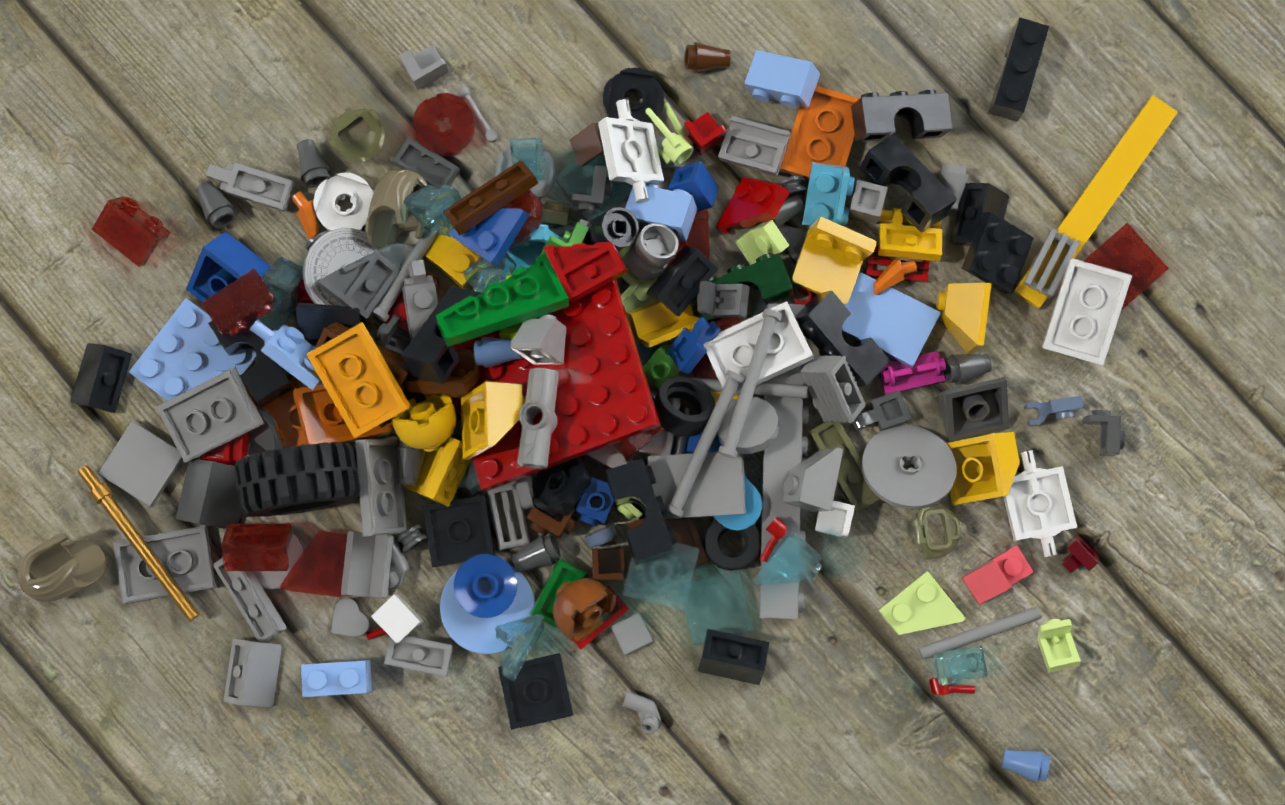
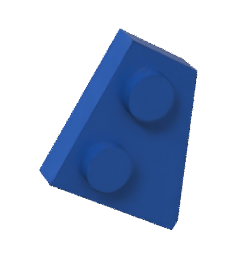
M501 208L459 236L453 227L448 235L498 267L530 214L522 209Z

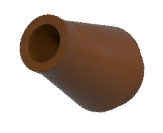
M697 42L686 46V70H692L693 73L718 68H729L731 54L729 49H720Z

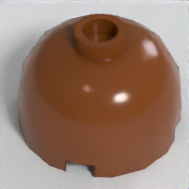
M578 579L571 583L566 582L559 587L556 592L557 598L555 599L552 612L555 624L561 633L569 641H572V637L576 641H581L590 636L604 623L600 617L605 611L611 614L616 604V596L606 586L594 579Z

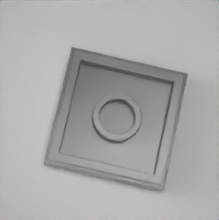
M131 421L98 474L148 506L153 507L183 459L176 447L138 423Z

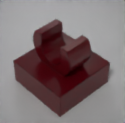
M1078 534L1067 542V549L1071 553L1063 559L1062 565L1070 573L1074 572L1081 564L1090 571L1099 563V556Z

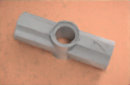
M534 368L529 371L526 402L519 413V420L522 424L517 463L519 466L533 469L547 468L551 434L558 423L554 412L559 372L556 370ZM543 412L541 422L534 425L535 416Z

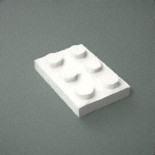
M1070 258L1042 348L1104 365L1132 275Z
M787 301L771 308L780 312L782 317L781 321L776 323L757 385L814 359ZM763 312L721 331L715 339L703 344L708 350L706 353L722 388L727 381L728 376H726L728 370L746 377L763 325ZM739 383L734 396L741 393L743 383Z

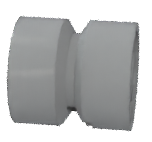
M651 223L642 229L626 256L627 267L635 276L644 280H653L661 275L678 250L679 243L673 230L660 223Z

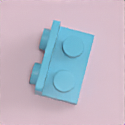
M812 162L802 225L811 226L820 217L839 225H847L849 207H844L846 195L852 196L854 177H849V167Z

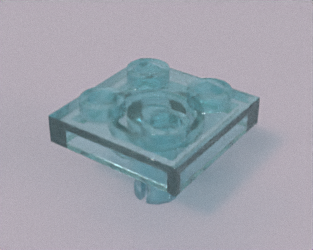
M676 543L672 545V554L639 565H635L632 556L623 596L685 611L699 548Z

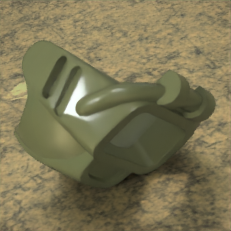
M348 107L344 114L331 120L334 126L330 131L328 141L343 158L353 162L365 163L382 151L385 138L384 129L380 118L372 109L352 111ZM364 119L370 127V131L356 143L346 146L340 139L339 133L356 120Z
M938 504L918 509L917 520L911 522L912 527L915 529L916 539H914L915 545H921L926 553L925 559L941 558L952 552L962 538L959 517L948 508ZM937 514L941 518L944 529V543L942 545L932 546L930 543L927 524L928 515Z

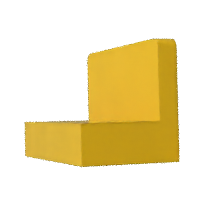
M659 300L627 312L635 341L646 347H652L680 335L684 328L692 330L697 320L700 319L693 315L690 304L680 316H675Z

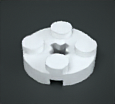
M339 173L329 180H324L318 186L313 200L317 218L329 231L339 228H353L364 231L373 196V190L362 177L352 173ZM346 196L350 197V202L353 204L352 208L342 212L337 202L339 200L344 201Z

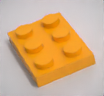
M363 322L306 354L354 438L411 407Z

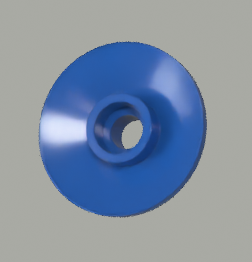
M491 554L476 555L466 560L458 569L454 578V594L458 604L467 613L480 618L494 617L506 611L513 603L517 593L516 575L512 567L502 558ZM483 580L488 581L491 585L490 590L486 593L479 589V583Z

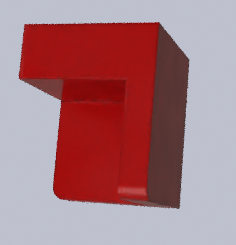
M706 112L692 123L689 119L683 123L684 132L693 142V146L700 156L723 141L727 131L723 125L718 126L709 112Z

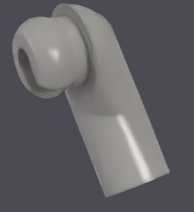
M397 542L393 543L388 589L398 588L403 583L409 570L408 562Z
M627 692L622 706L638 712L642 724L641 728L645 733H655L661 726V717L655 702Z

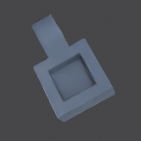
M1081 396L1042 403L1030 402L1024 406V409H1035L1038 412V418L1028 421L1027 425L1037 426L1043 423L1046 417L1050 415H1055L1056 420L1075 417L1074 411L1082 409L1083 403Z

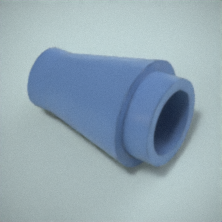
M482 337V340H475L474 355L477 366L484 365L485 368H489L515 359H522V356L511 349L512 340Z
M1005 749L1002 768L1015 772L1036 783L1038 780L1046 782L1051 756L1043 755V751H1011Z

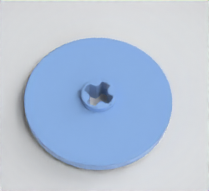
M512 565L510 566L517 579L515 599L506 611L490 618L473 616L458 604L453 588L457 571L447 581L440 599L441 619L449 636L461 647L480 654L499 653L517 644L529 630L533 620L530 612L535 604L533 592L523 574L518 572ZM483 580L479 583L480 591L486 593L490 590L491 585L488 581Z

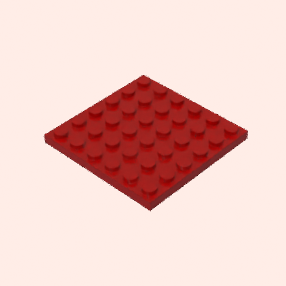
M616 279L573 303L569 300V307L547 314L555 316L560 323L566 326L563 364H532L522 357V359H515L489 368H485L484 365L479 366L481 379L470 391L484 382L522 384V395H524L525 401L530 369L546 368L559 372L554 410L558 423L551 434L547 468L533 469L517 464L522 433V424L518 420L494 446L472 458L481 490L487 492L661 426ZM500 330L452 345L453 349H474L475 340H482V337L501 339L499 335ZM456 397L461 414V397ZM543 412L535 416L534 425L541 422Z

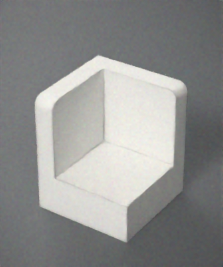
M833 501L831 511L818 512L814 531L841 538L848 537L855 506Z
M394 594L371 616L396 643L402 641L416 626H420L424 622L398 594Z

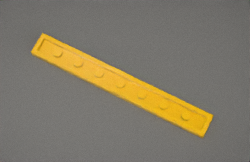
M1152 95L1057 228L1058 233L1061 235L1065 234L1069 236V239L1080 242L1072 257L1073 259L1076 258L1178 113L1156 96ZM1053 240L1033 279L1034 282L1038 283L1058 241ZM1065 245L1044 285L1045 288H1049L1069 249L1068 246ZM1031 265L1015 287L1013 293L1038 310L1047 299V296L1023 284L1032 267Z

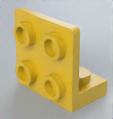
M820 217L809 227L790 281L816 294L832 290L841 302L846 305L849 302L863 260L874 252L877 241Z
M450 437L446 442L442 443L441 448L427 452L417 480V486L403 485V487L449 507L471 459H463L462 442Z

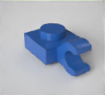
M701 317L697 320L692 330L683 329L668 348L667 353L681 372L689 374L708 351L703 344L715 339L721 329L715 321H712L709 325L705 318Z

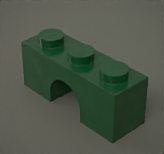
M773 253L764 254L758 257L754 264L746 267L744 264L733 266L727 270L726 275L718 278L712 276L709 282L714 284H745L761 292L766 305L795 294L780 254L775 256ZM701 313L703 318H705L709 325L712 321H715L716 324H719L729 319H732L714 318Z

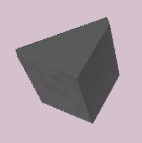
M1005 377L946 390L937 395L949 442L1009 428L1007 380Z
M200 459L190 460L176 519L238 532L242 512L239 507L234 473L235 466Z

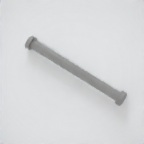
M449 188L445 192L446 198L426 228L422 239H419L382 300L371 312L378 319L386 322L389 318L388 312L400 295L402 287H404V279L410 278L408 263L422 260L447 220L443 211L463 198L458 192Z
M764 309L763 325L724 446L719 447L718 453L728 458H737L738 451H736V447L776 323L781 321L782 314L772 309Z
M727 371V381L671 504L667 503L665 507L667 511L677 516H683L684 510L682 508L739 383H743L745 380L744 376L733 371Z

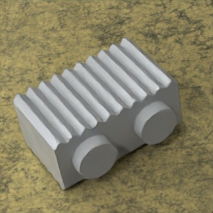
M813 356L814 359L808 361L800 372L803 383L809 387L813 398V405L818 409L823 422H853L865 407L866 402L863 401V396H861L857 382L854 381L855 377L852 376L846 357Z

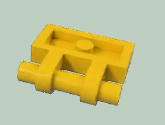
M902 208L882 210L879 221L890 222L891 224H880L878 238L879 256L940 262L942 256V229L928 228L921 233L915 226L902 225H913L900 212ZM940 220L939 222H937L936 224H934V225L931 226V227H939V228H940V227H941V224H942V220Z

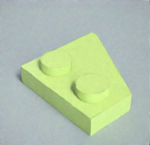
M928 571L924 572L878 609V612L897 635L959 623L966 619Z

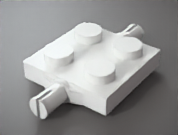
M622 99L616 102L618 119L605 117L598 122L609 180L631 184L634 189L636 203H644L649 200L645 184L658 185L664 181L653 124L640 122L631 116L629 100Z
M1033 450L1022 452L1020 455L1024 471L1014 477L1008 496H1003L1013 540L1017 541L1026 538L1041 539L1044 557L1057 555L1053 536L1063 530L1077 528L1063 466L1052 469L1036 468Z

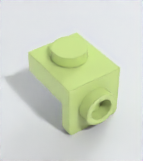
M1052 619L1039 627L1037 641L1048 673L1080 665V658L1071 635L1072 623L1070 619L1062 621L1060 619Z

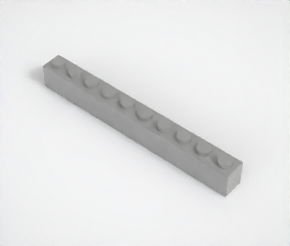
M768 303L766 309H771L780 304ZM789 304L794 317L805 305ZM804 364L764 383L807 386L803 383L800 372ZM763 395V400L775 408L779 420V430L775 440L773 438L768 443L769 446L762 450L761 498L763 507L760 515L761 546L759 558L772 537L766 528L776 517L786 524L787 531L778 541L777 545H775L767 562L765 563L759 559L758 618L798 619V613L804 612V594H799V581H804L805 563L799 562V550H805L806 535L805 531H800V518L806 517V509L783 503V485L788 477V472L801 464L802 456H807L808 439L807 437H802V424H808V406H803V398Z

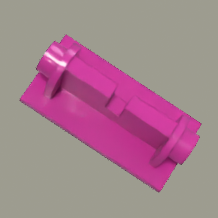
M939 351L919 355L913 368L896 360L890 361L880 371L885 395L899 390L903 391L946 381L943 371L946 370L944 358H940Z

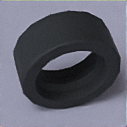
M683 376L669 377L663 381L653 400L661 427L674 435L683 437L696 436L704 431L715 407L712 394L702 383ZM667 398H680L689 402L696 408L699 415H687L677 411Z

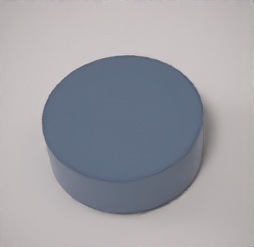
M609 525L586 535L585 540L588 547L594 548L616 538L617 532L614 525Z

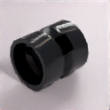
M622 207L612 208L589 221L586 225L589 229L585 235V242L587 245H594L598 242H612L617 251L633 244L637 239L639 233L638 221L635 215L628 209Z

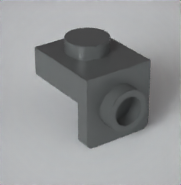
M595 165L591 196L572 195V205L578 207V211L596 213V209H604L605 195L611 196L613 181L609 180L607 167Z
M701 281L700 291L697 296L698 312L714 318H746L750 286L745 284H714L709 281Z
M393 315L388 324L383 323L380 326L376 340L380 341L379 345L401 356L406 347L411 343L410 336L397 331L400 317Z
M1092 410V415L1083 417V424L1101 425L1100 456L1112 457L1120 454V449H1123L1125 445V433L1121 431V416H1111V411Z

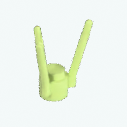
M664 103L663 107L678 135L675 132L671 133L659 117L650 108H647L646 113L666 137L662 142L664 149L661 150L657 147L659 157L667 165L671 162L675 165L682 164L692 155L694 151L692 147L693 142L684 132L670 105Z

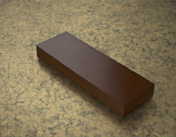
M520 160L445 209L443 214L460 236L539 183L535 175Z

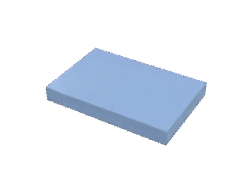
M859 272L849 302L845 305L851 315L844 321L842 333L855 340L871 337L885 355L913 368L941 312L891 287L875 295L873 284L876 280Z

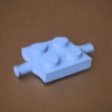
M259 319L252 325L250 331H253L265 341V345L261 349L264 354L311 390L316 385H323L306 355L313 351L315 347L304 339V335L299 330L284 324L279 330L272 331Z

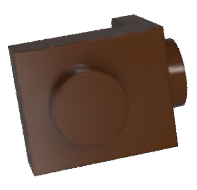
M534 507L527 516V519L532 521L530 528L545 537L548 532L559 538L562 537L563 533L569 535L578 520L574 517L575 509L568 516H564L561 522L556 521Z

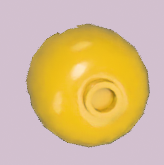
M446 394L425 396L426 401L416 403L415 398L409 399L408 402L411 407L391 418L397 436L406 446L431 452L441 448L442 443L450 438L454 432L457 419L451 397Z

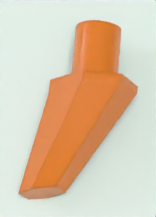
M299 191L291 199L299 208L296 215L299 217L308 239L311 240L319 234L318 218L313 200L308 201L303 193Z
M894 259L874 282V294L877 295L903 281L905 274L916 272V262L909 260L901 263L899 259Z

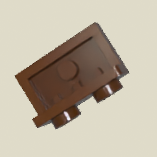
M454 349L460 361L444 384L411 375L406 380L408 393H421L422 396L449 394L451 397H461L466 395L481 379L480 369L475 361L474 349Z

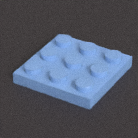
M185 298L129 373L169 401L231 368L236 367L239 374L242 375L255 364L256 352L251 349H241L229 356L208 324L214 318Z

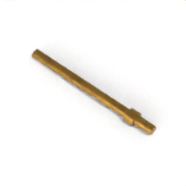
M88 465L79 469L77 473L91 490L90 495L97 504L101 503L187 620L191 622L196 619L200 614L112 498L113 492L107 484L101 483Z

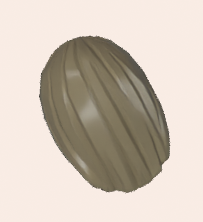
M408 169L394 170L380 179L374 189L366 220V234L370 244L377 248H383L395 243L403 233L417 230L415 238L422 239L433 198L430 187L421 175Z
M67 533L56 534L28 552L21 560L18 573L20 587L26 595L37 601L52 602L66 598L96 582L105 573L107 565L103 550L91 540L66 541L70 539Z

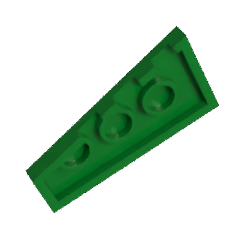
M546 253L536 258V263L527 268L521 266L514 270L512 277L499 284L495 281L486 286V291L476 297L469 296L437 314L436 321L445 343L449 347L569 307V298Z

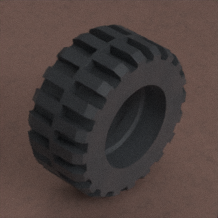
M346 442L305 444L268 450L243 457L236 462L234 467L239 507L246 517H270L302 513L347 504L360 498L361 489L356 449Z

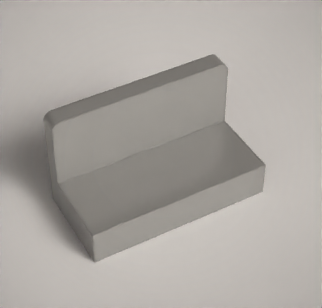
M360 532L347 533L341 595L387 598L393 535L363 537V533Z
M233 638L223 702L240 706L271 708L274 703L282 646L274 643Z

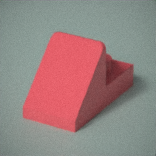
M1014 545L963 576L962 579L979 605L1009 590L1013 584L1033 573V570L1019 547Z

